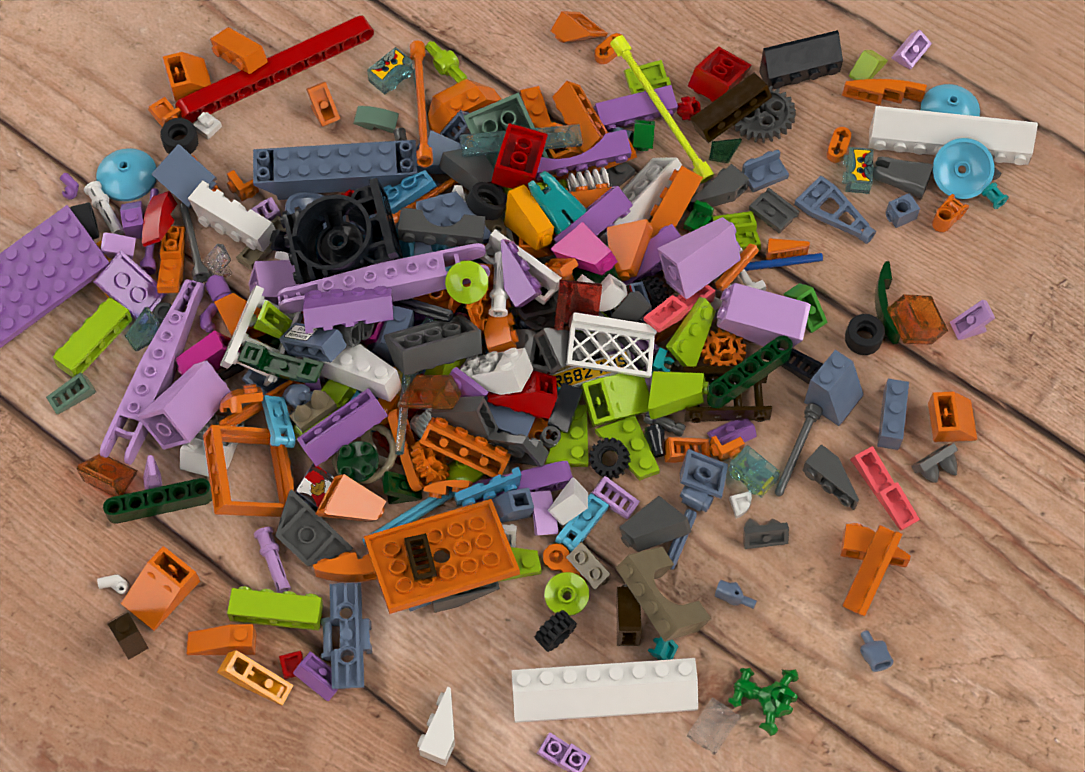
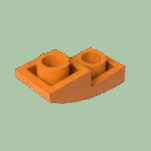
M466 480L439 481L425 486L423 491L429 492V497L442 499V495L449 496L450 487H452V492H459L471 487L473 482Z

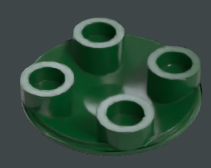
M356 441L343 445L339 449L337 459L339 475L345 474L357 483H361L371 478L376 472L379 456L377 450L370 443Z

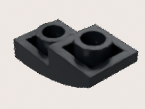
M565 383L562 384L547 426H554L559 431L568 434L575 417V411L583 395L582 389Z

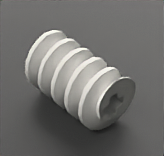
M601 167L600 173L597 169H593L591 175L589 170H585L583 176L578 171L576 178L573 173H569L568 179L566 178L568 192L576 191L575 187L588 186V189H594L596 184L608 183V187H610L608 173L604 167Z

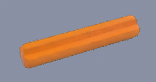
M749 244L740 254L741 260L726 270L715 282L717 290L723 292L725 288H728L756 256L759 250L755 244Z

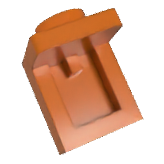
M166 97L158 100L148 108L161 127L167 121L179 118L181 112L179 108L174 109Z
M234 170L227 173L229 180L227 186L232 193L238 195L241 201L252 198L259 192V188L253 184V179L244 184Z
M715 435L711 437L709 449L714 457L717 456L718 460L722 462L728 458L735 459L740 456L745 443L740 436L721 445Z

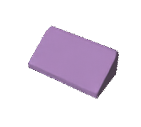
M917 30L910 34L891 58L910 70L932 43L921 30Z

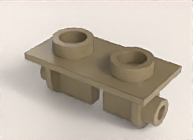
M582 542L566 557L595 590L601 584L605 585L610 580L608 578L611 575L610 572Z

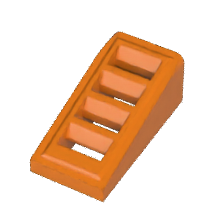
M770 238L766 248V260L807 255L810 242Z
M668 437L665 440V462H683L690 446H692L693 451L698 452V445H701L703 455L711 457L709 439Z

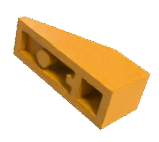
M237 650L227 653L217 673L233 683L281 706L293 687L291 683Z

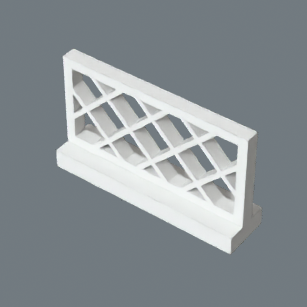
M575 312L569 318L570 331L567 366L645 378L651 377L654 338L657 331L649 324ZM575 330H582L588 338L580 343L574 336ZM601 333L609 341L600 346L594 336ZM619 336L625 337L629 342V345L623 349L615 342V339ZM589 340L597 348L590 355L582 346ZM639 340L649 341L648 349L643 353L635 344ZM610 343L618 351L612 358L603 349ZM631 346L639 355L633 361L624 353ZM578 348L586 357L582 361L572 360L573 352ZM599 351L607 360L602 365L596 364L592 359V356ZM621 355L627 362V365L620 368L612 360ZM642 358L647 365L646 371L638 370L633 363Z

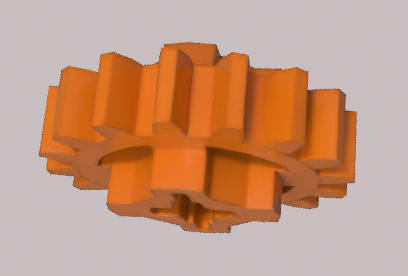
M718 328L716 334L714 331H710V335L707 336L700 355L704 357L703 363H710V366H736L741 363L746 356V344H742L743 338H737V335L730 334L728 331L722 332L721 328Z
M420 440L414 443L415 445L411 447L413 451L410 454L414 457L412 462L416 464V471L421 472V478L425 476L428 483L430 481L432 483L445 481L450 476L447 472L450 470V467L447 466L449 460L445 459L446 455L419 443Z

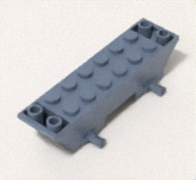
M416 140L253 149V184L260 189L277 195L278 200L288 199L291 195L299 192L317 194L345 192L349 189L355 191L370 185L369 180L373 178H378L383 188L390 184L393 187L401 184L404 178L417 173Z

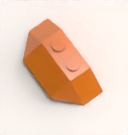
M465 79L432 97L428 114L429 129L440 134L460 110L471 113L502 99L494 88Z

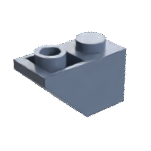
M529 488L507 491L492 499L501 523L530 518L534 510Z

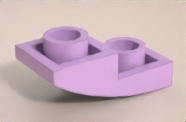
M551 491L530 492L534 504L532 514L535 536L558 534L557 520L548 511L553 504Z
M552 733L547 734L536 753L568 772H582L591 757L572 743L569 745Z

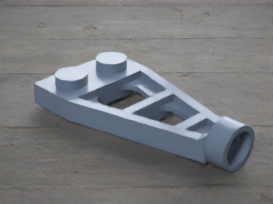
M823 176L814 181L795 200L794 205L809 216L856 236L865 244H868L876 234V230L870 227L869 223L843 193ZM828 198L834 199L840 207L834 214L820 209V206ZM844 212H848L855 221L848 225L838 218Z

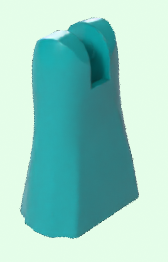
M543 171L539 175L548 186L541 190L540 186L532 180L528 183V187L532 196L554 226V233L557 235L569 227L571 221L574 222L585 214L587 209L554 176Z

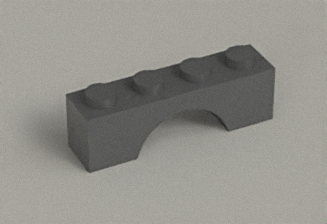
M401 208L398 240L407 243L421 242L427 245L440 244L447 247H460L476 243L483 245L485 216L464 214L456 224L442 227L430 223L425 218L422 210Z

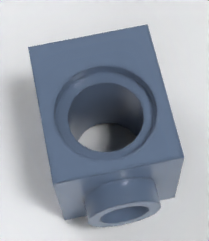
M908 193L888 203L885 212L886 218L889 222L893 223L895 228H898L916 220L920 207L911 194Z

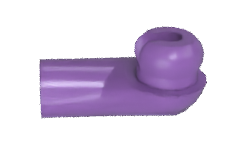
M63 173L60 180L66 185V188H64L65 192L62 191V194L68 200L74 199L77 196L79 184L68 173Z
M213 303L200 315V327L202 330L205 329L207 333H211L215 329L212 317L218 312V309Z

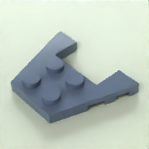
M456 191L416 201V209L422 210L425 218L437 226L454 225L461 220L464 214L475 215ZM486 226L483 244L489 243L491 234ZM415 242L414 256L433 252L431 245Z

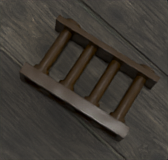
M735 366L683 367L682 372L704 373L705 382H709L710 385ZM768 375L753 385L755 406H742V396L740 394L733 399L734 406L712 408L696 405L686 407L684 422L743 421L744 419L763 422L770 420L772 406H764L762 383H767Z

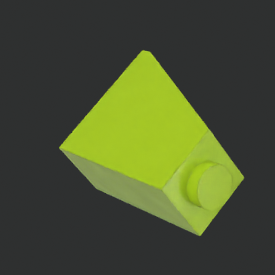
M653 371L648 405L650 419H657L684 410L686 407H693L704 403V397L708 394L709 382H705L704 373Z

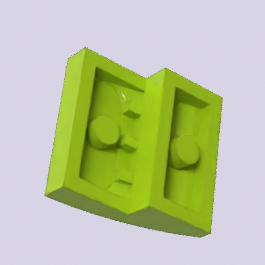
M662 60L638 66L653 89L671 85L669 77L666 76ZM631 68L625 69L624 74L631 95L644 92L645 89Z
M752 211L713 216V221L723 217L734 224L736 228L735 237L740 248L744 250L749 244H755L758 250H761L757 223Z

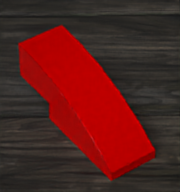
M170 191L153 196L147 206L142 228V245L144 247L160 242L175 221L171 213L177 206V202Z

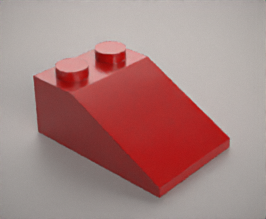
M717 47L695 67L688 87L693 89L695 93L702 94L713 102L740 83L752 65L725 49Z
M509 123L495 164L491 183L511 189L525 185L529 190L528 183L532 180L535 182L548 134Z

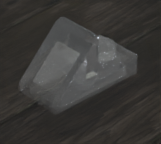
M216 244L204 258L202 264L208 268L210 277L218 275L226 278L232 275L228 266L231 258L224 244Z

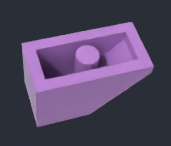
M142 201L122 204L120 213L125 235L136 239L142 238L144 220Z

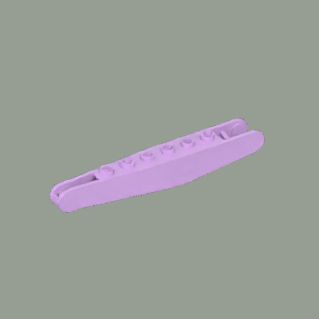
M479 243L382 262L297 286L287 287L277 293L279 310L287 314L303 311L305 293H309L312 290L330 292L333 289L347 291L357 287L374 289L377 286H386L387 288H392L393 302L446 289L445 279L448 273L445 267L455 265L461 261L481 258L486 254V248ZM481 265L486 271L487 276H489V267L486 265ZM465 278L462 283L467 284L471 283V281Z
M186 279L179 294L134 373L102 441L100 448L101 457L107 458L118 437L131 440L125 451L124 462L128 465L134 462L149 432L138 419V415L172 385L178 367L175 358L183 353L198 306L204 294V283ZM186 304H187V308H186V311H185V313H184V312H182V311H183V309L185 308V306H186ZM128 418L139 421L135 432L123 430Z

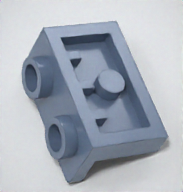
M779 150L768 151L763 156L755 159L751 158L743 164L742 173L749 178L748 186L752 192L788 179L789 173L780 160L781 152Z

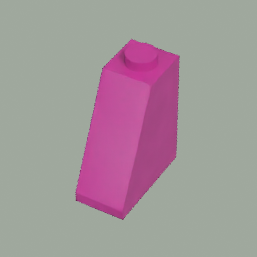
M584 222L579 224L551 248L556 258H575L578 263L577 268L603 275L618 262L612 251Z
M214 330L175 358L178 364V372L182 376L194 364L208 361L215 371L222 368L220 364L231 338Z

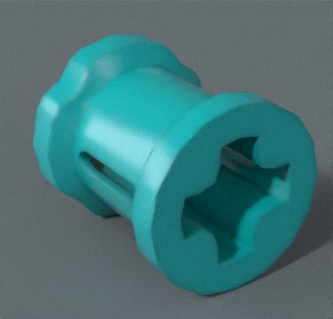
M996 182L989 184L981 193L983 197H987L992 202L994 209L1000 208L1009 199L1007 194L1004 195L998 189Z

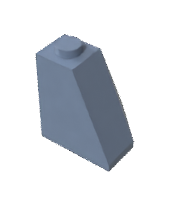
M430 130L427 134L429 147L432 148L433 164L425 168L417 164V173L426 170L428 174H446L439 167L443 152L467 148V146Z

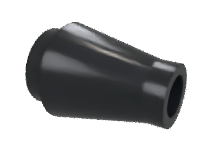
M660 424L646 427L644 437L654 458L665 456V430L662 429Z

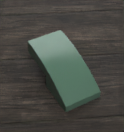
M358 106L353 124L369 130L376 127L393 133L399 113L377 107Z

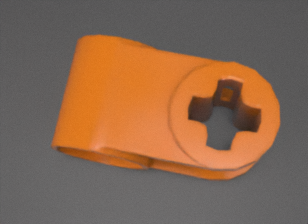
M951 194L936 211L932 222L933 228L942 233L948 231L957 220L964 216L969 205H964L955 198L954 194Z

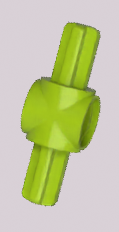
M434 41L427 43L425 49L434 58V67L440 75L451 76L457 83L467 79V76L459 68V60L454 52L442 50Z

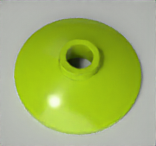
M473 261L456 263L449 269L445 279L448 294L455 301L463 304L479 301L485 295L489 283L484 268ZM465 278L471 281L468 287H465L462 283Z
M453 460L448 465L450 470L447 472L450 476L446 480H466L474 483L484 473L457 460Z
M564 572L555 575L549 580L545 587L544 597L547 606L555 614L565 610L569 616H573L581 612L587 605L589 588L585 580L579 575ZM566 593L572 595L569 600L563 598Z

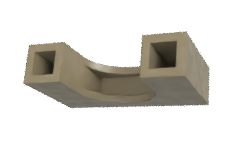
M658 547L629 554L616 569L664 642L698 632L711 618L699 601L678 605L672 603L660 593L654 579L661 578L674 563L664 548Z

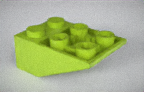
M616 374L584 382L581 385L592 427L648 411L650 394L644 377Z

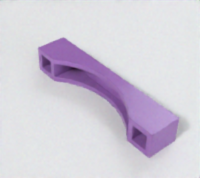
M626 129L606 133L600 142L580 155L563 159L542 157L536 180H543L539 175L543 171L551 175L563 176L572 170L582 172L587 170L588 167L595 165L597 168L607 166L609 162H626L632 153Z

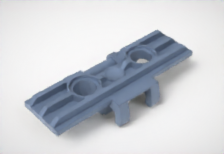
M361 582L330 584V617L320 620L323 626V653L321 654V660L331 661L332 689L364 688L363 651L366 654H372L369 632L372 626L369 618L362 619ZM344 608H349L353 614L350 618L344 619L340 616V611ZM332 626H340V648L332 650ZM347 655L354 656L350 662H344L341 659Z

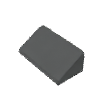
M639 291L631 292L609 318L639 322L651 308V305Z

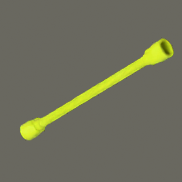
M620 35L613 39L610 43L611 47L618 57L622 56L627 64H629L631 70L646 93H648L650 99H652L654 105H656L688 157L693 161V172L703 177L701 183L710 180L715 174L707 162H703L695 154L667 108H665L644 73L638 67L636 61H634L630 52L632 48L625 37Z

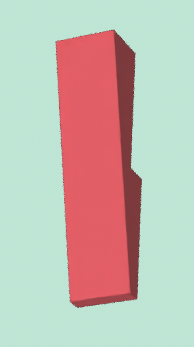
M707 284L688 299H685L680 294L677 297L672 295L644 316L643 320L656 331L661 332L684 319L699 297L706 298L709 303H712L716 290Z
M873 446L850 459L900 531L920 520L899 483H894Z

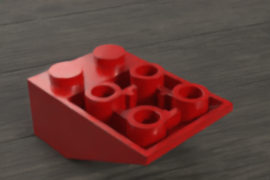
M533 371L521 392L500 395L488 391L487 402L498 407L511 408L516 412H526L537 418L549 419L557 400L556 376Z

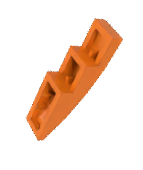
M893 79L853 80L845 82L842 96L877 105L881 104L882 99L900 104L903 98L922 102L927 85Z

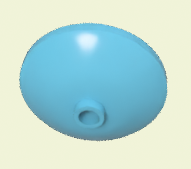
M942 84L931 88L924 95L920 106L921 111L980 116V106L976 97L967 89L953 84Z
M959 138L945 144L934 158L932 170L937 186L948 196L954 194L957 199H969L981 194L991 183L994 176V160L990 151L982 143L973 139ZM959 166L965 167L964 173L958 171Z
M133 148L120 149L112 152L101 161L97 169L96 179L101 183L102 191L109 198L116 201H133L145 196L154 187L157 179L151 174L157 167L150 155L144 151Z

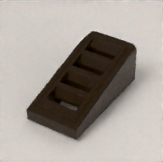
M426 533L404 538V546L414 581L437 577ZM423 545L422 549H417L413 551L411 549L412 547ZM421 553H425L426 555L417 558H414L413 556ZM426 560L428 562L427 564L416 566L415 564L417 562ZM430 568V572L418 574L417 572L418 570Z

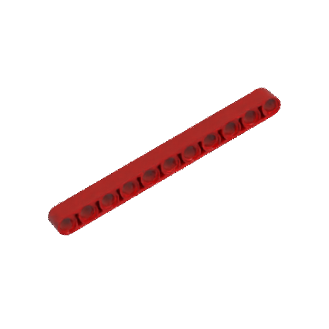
M363 15L357 16L267 58L268 62L251 74L241 70L179 99L175 107L181 110L180 116L182 118L188 119L193 123L198 120V117L203 112L212 114L368 41L373 37L374 30Z

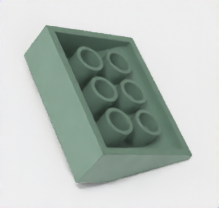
M519 92L463 116L476 146H480L493 169L495 168L509 123L536 130ZM544 148L542 157L549 158Z

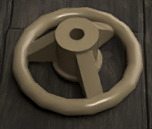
M383 424L374 425L361 436V441L370 443L377 450L373 443L371 430L380 432L389 443V456L385 458L378 454V468L380 469L371 478L359 483L360 485L373 483L381 479L384 472L391 470L397 458L398 449L392 431ZM339 451L332 455V465L337 475H339L337 470Z

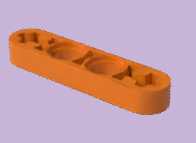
M397 408L388 412V422L411 489L417 492L424 489L428 482L425 476L421 478V472L416 471V464L412 462L414 457L410 452L413 451L411 447L416 442L406 413L402 408Z

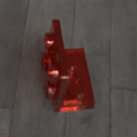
M559 280L554 329L563 330L564 322H568L574 312L598 316L602 284Z

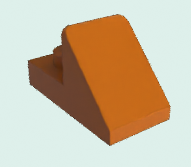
M326 82L306 89L312 103L310 105L322 127L340 119Z
M552 258L544 265L562 277L558 289L562 290L574 281L572 270L578 266L575 258Z

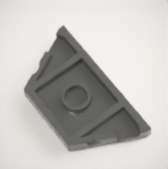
M292 489L289 491L275 536L306 566H311L321 559H330L353 549L326 521L317 516L316 512Z

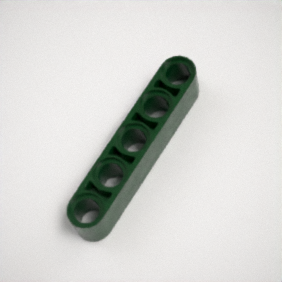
M787 336L776 337L712 382L708 388V405L712 408L723 407L787 362L793 346L791 339Z
M198 478L108 498L103 504V510L111 523L118 524L197 507L212 501L211 486L206 479ZM201 489H207L205 493L198 494V491ZM179 494H185L183 498H176ZM159 498L163 499L160 503H154ZM141 503L138 508H132L133 505ZM119 508L117 512L110 513L112 509Z

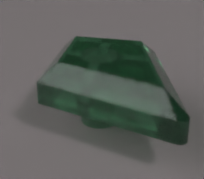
M742 139L712 141L709 160L729 163L740 146Z

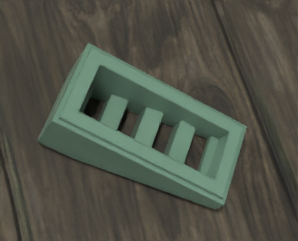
M80 372L46 398L55 413L60 414L96 393V390L88 377ZM83 384L85 388L81 389L79 385ZM75 388V390L77 391V393L74 394L73 391H72V389ZM65 393H67L70 397L68 400L64 395ZM60 397L63 403L60 405L56 398Z

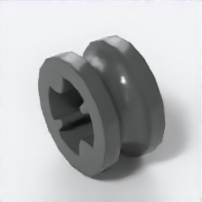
M554 426L544 428L540 434V441H542L543 446L548 448L556 446L561 438L560 431ZM547 434L555 436L553 440L546 438Z

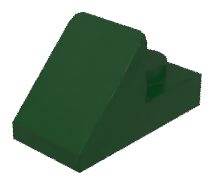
M391 471L384 472L382 476L384 494L388 496L389 504L413 502L422 499L421 490L413 491L406 475Z

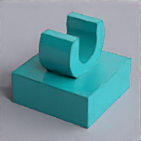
M661 347L654 354L652 374L653 371L670 372L669 369L664 367V363L672 365L674 362L671 357H665L667 350Z
M661 636L660 638H654L653 641L656 647L655 649L649 648L648 652L658 660L673 659L679 647L674 640L664 642Z

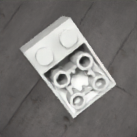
M510 348L504 352L497 353V351H492L486 355H474L472 358H467L460 370L485 390L505 395L521 392L533 372V367L525 348Z
M214 414L190 443L182 445L180 448L181 470L209 477L203 434L211 425H219V421L226 417ZM243 421V422H241L240 424H238V425H236V426H238V427H244V426H245V422ZM222 442L226 469L230 465L238 443Z

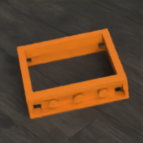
M211 425L203 434L214 513L216 515L281 517L288 493L291 489L294 491V479L291 476V460L288 457L287 447L285 445L272 446L270 444L271 435L269 429ZM222 442L270 445L279 503L231 501Z

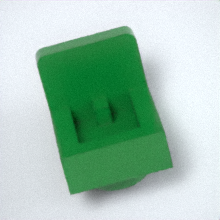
M696 200L683 228L692 232L709 224L713 218L714 208L706 202Z

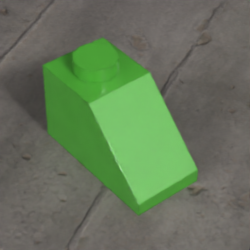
M799 283L784 293L785 297L811 304L806 329L810 333L828 323L813 287Z

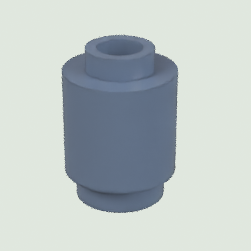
M686 485L680 494V497L683 498L681 503L699 512H707L714 499L713 496Z

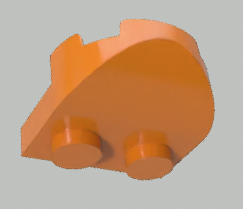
M256 384L243 385V389L229 392L219 405L220 412H227V408H230L231 413L242 412V403L263 401L261 387H256Z

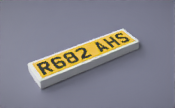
M629 349L625 350L624 353L632 361ZM614 353V354H611V355H608V356H609L610 358H612V357H613L615 354H617V353ZM621 355L612 360L617 367L623 368L627 365V362ZM602 357L594 361L596 364L602 365L607 360ZM571 367L552 374V376H556L557 387L561 388L562 384L565 383L581 388L584 382L619 373Z

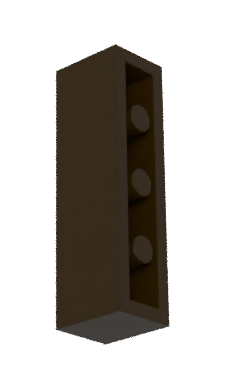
M754 72L690 119L695 131L707 143H710L771 99L772 95L768 85Z

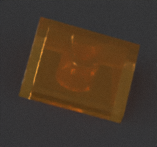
M100 453L77 466V471L83 482L114 497L125 493L138 471L109 456L107 458L101 457Z

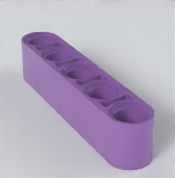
M559 461L543 465V467L538 466L520 471L522 476L517 490L529 488L530 492L548 490L553 492L564 489L570 479L573 478L568 461ZM493 478L474 482L472 486L478 483H484V485L489 484L488 482ZM503 491V492L497 493V494H496V497L499 496V495H501V494H503V493H505V492ZM482 498V499L476 500L475 502L478 503V502H482V501H485V500Z

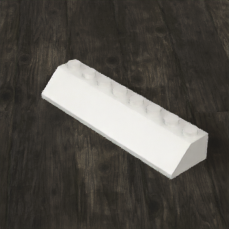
M876 106L869 128L868 148L936 156L938 151L948 142L959 138H969L982 143L990 151L993 160L997 163L1028 165L1033 154L1038 123Z
M652 158L622 189L633 206L629 209L631 212L622 219L619 217L613 223L619 225L643 219L648 220L651 217L649 214L654 205L659 206L662 201L659 196L664 187L669 188L672 181L669 178L674 169L679 170L682 166L679 159ZM603 230L597 236L608 246L607 232Z
M695 658L512 670L515 723L698 711V679Z

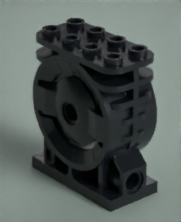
M378 178L370 179V185L356 189L351 197L327 195L307 204L303 210L299 206L295 207V213L290 214L287 210L282 212L283 216H280L282 227L286 228L287 234L284 235L286 245L291 250L288 256L291 265H294L295 268L293 278L296 284L300 285L370 265L403 258L388 195ZM344 215H348L350 222L359 225L365 231V240L360 230L354 224L346 222ZM343 241H344V243H343L341 246H338V247H337V245H338L340 242H343ZM316 244L319 256L327 265H322L316 255Z

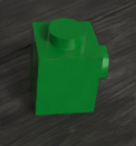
M635 120L633 147L637 148L638 151L653 149L655 121Z

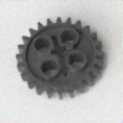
M770 86L769 90L772 98L733 125L736 132L740 131L741 137L747 135V140L753 137L755 143L758 139H762V142L765 143L766 138L773 142L774 136L781 139L780 133L787 135V129H792V123H795L796 116L795 103L792 102L791 97H787L786 92L780 94V88L772 91V86Z

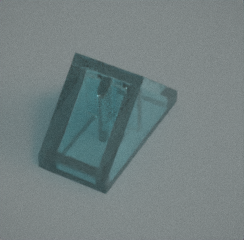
M149 307L143 309L125 335L135 351L150 345L160 327L159 321Z

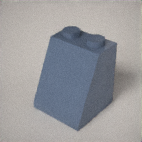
M179 144L151 174L190 209L192 205L188 197L202 181L209 184L210 190H213L217 185L215 182L217 178Z
M393 306V320L384 322L378 340L367 347L370 352L392 367L395 365L384 335L414 327L413 310Z
M834 350L810 380L805 397V404L818 405L823 409L822 415L838 426L841 425L864 395L854 362L837 350Z

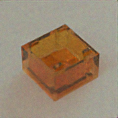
M903 294L887 308L904 344L932 345L948 332L932 296Z

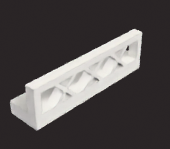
M495 229L490 234L489 243L485 246L486 253L490 249L496 253L501 252V240L509 239ZM517 245L519 249L517 253L521 259L528 263L530 267L528 271L531 276L539 281L541 287L549 290L545 296L539 295L535 298L544 305L559 289L562 277ZM486 254L480 258L487 264L495 266V258H490Z

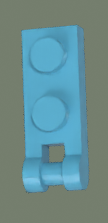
M264 395L261 402L271 435L270 444L272 446L285 445V447L293 448L296 439L285 398Z
M590 493L588 496V509L570 520L558 534L555 542L563 544L568 548L569 552H572L580 542H583L608 510L609 504ZM570 533L576 536L574 540L568 538Z

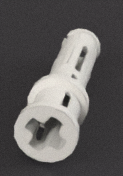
M99 181L90 182L85 186L84 192L91 198L92 206L99 210L112 234L123 235L125 233L123 227L109 205V197L102 191L101 183Z
M497 252L495 253L493 290L490 292L492 300L489 315L505 317L508 315L506 300L509 296L504 289L502 253Z

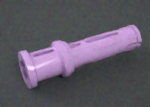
M264 527L254 532V537L258 539L261 548L259 552L267 561L277 593L289 591L291 586L278 554L280 547L275 543L272 534L273 528Z

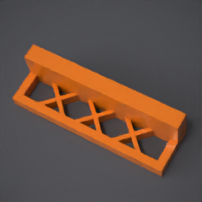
M881 525L878 526L842 607L861 616L866 615L903 535L902 533L894 532Z

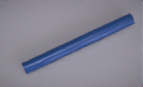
M822 253L749 262L744 269L745 271L819 262L823 261Z

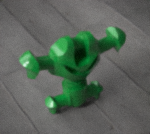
M741 668V678L734 683V695L732 698H728V702L736 708L742 706V697L749 700H758L761 703L763 715H766L765 723H761L759 727L770 736H773L778 732L775 718L791 714L793 708L789 705L797 701L798 696L788 685L790 682H796L799 679L796 669H782L783 678L780 682L775 681L771 685L761 688L758 687L757 683L749 681L751 676L755 674L752 669Z

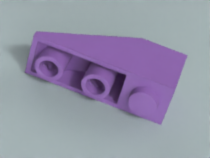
M502 239L501 253L504 289L515 307H523L542 294L539 289L541 285L529 273L530 267L528 263L518 255L519 249L513 241L510 242V240Z

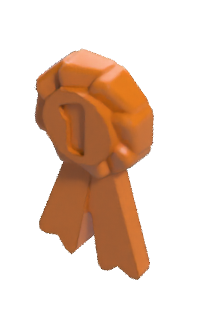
M552 544L544 550V565L552 571L561 570L562 573H575L586 580L566 558L570 553L565 546Z

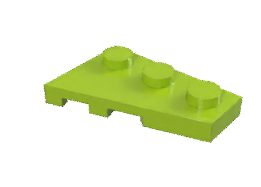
M703 297L698 298L666 345V348L683 367L697 366L716 313L712 305Z
M635 415L595 429V433L599 438L604 440V438L608 437L611 439L612 437L625 445L631 462H628V469L639 481L660 473V469Z

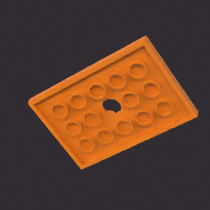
M492 499L364 536V542L389 614L520 575V569ZM426 533L432 558L435 552L439 550L450 554V558L444 563H438L433 559L437 577L415 582L406 554L404 538ZM423 545L412 547L411 549L412 551L422 549ZM421 553L413 556L414 558H417L426 555L425 553ZM426 560L417 562L415 564L416 566L427 564L428 562ZM430 568L418 570L417 572L418 574L430 572Z

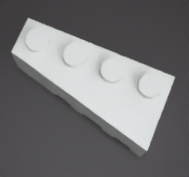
M202 181L188 197L198 216L199 223L204 227H212L219 234H226L236 242L241 241L252 250L258 249L264 252L271 243L272 231L276 230L271 221L251 209L247 212L246 208L235 199L230 202L220 190L217 189L215 192L210 190L209 184L205 181Z
M346 344L347 346L331 363L320 361L324 363L320 373L322 377L362 392L369 388L375 397L391 402L402 388L397 370L361 344L355 347Z

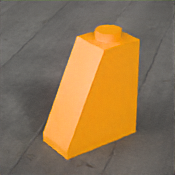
M522 185L508 191L504 225L535 250L552 244L554 226L528 188Z

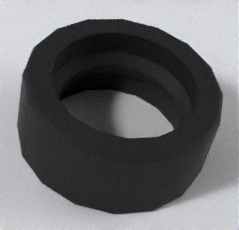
M478 182L470 190L466 203L472 213L477 216H485V220L493 221L499 219L505 211L507 196L496 185L488 182ZM480 197H483V198H485V199H488V200L491 201L494 205H491V204L486 203V202L483 201Z

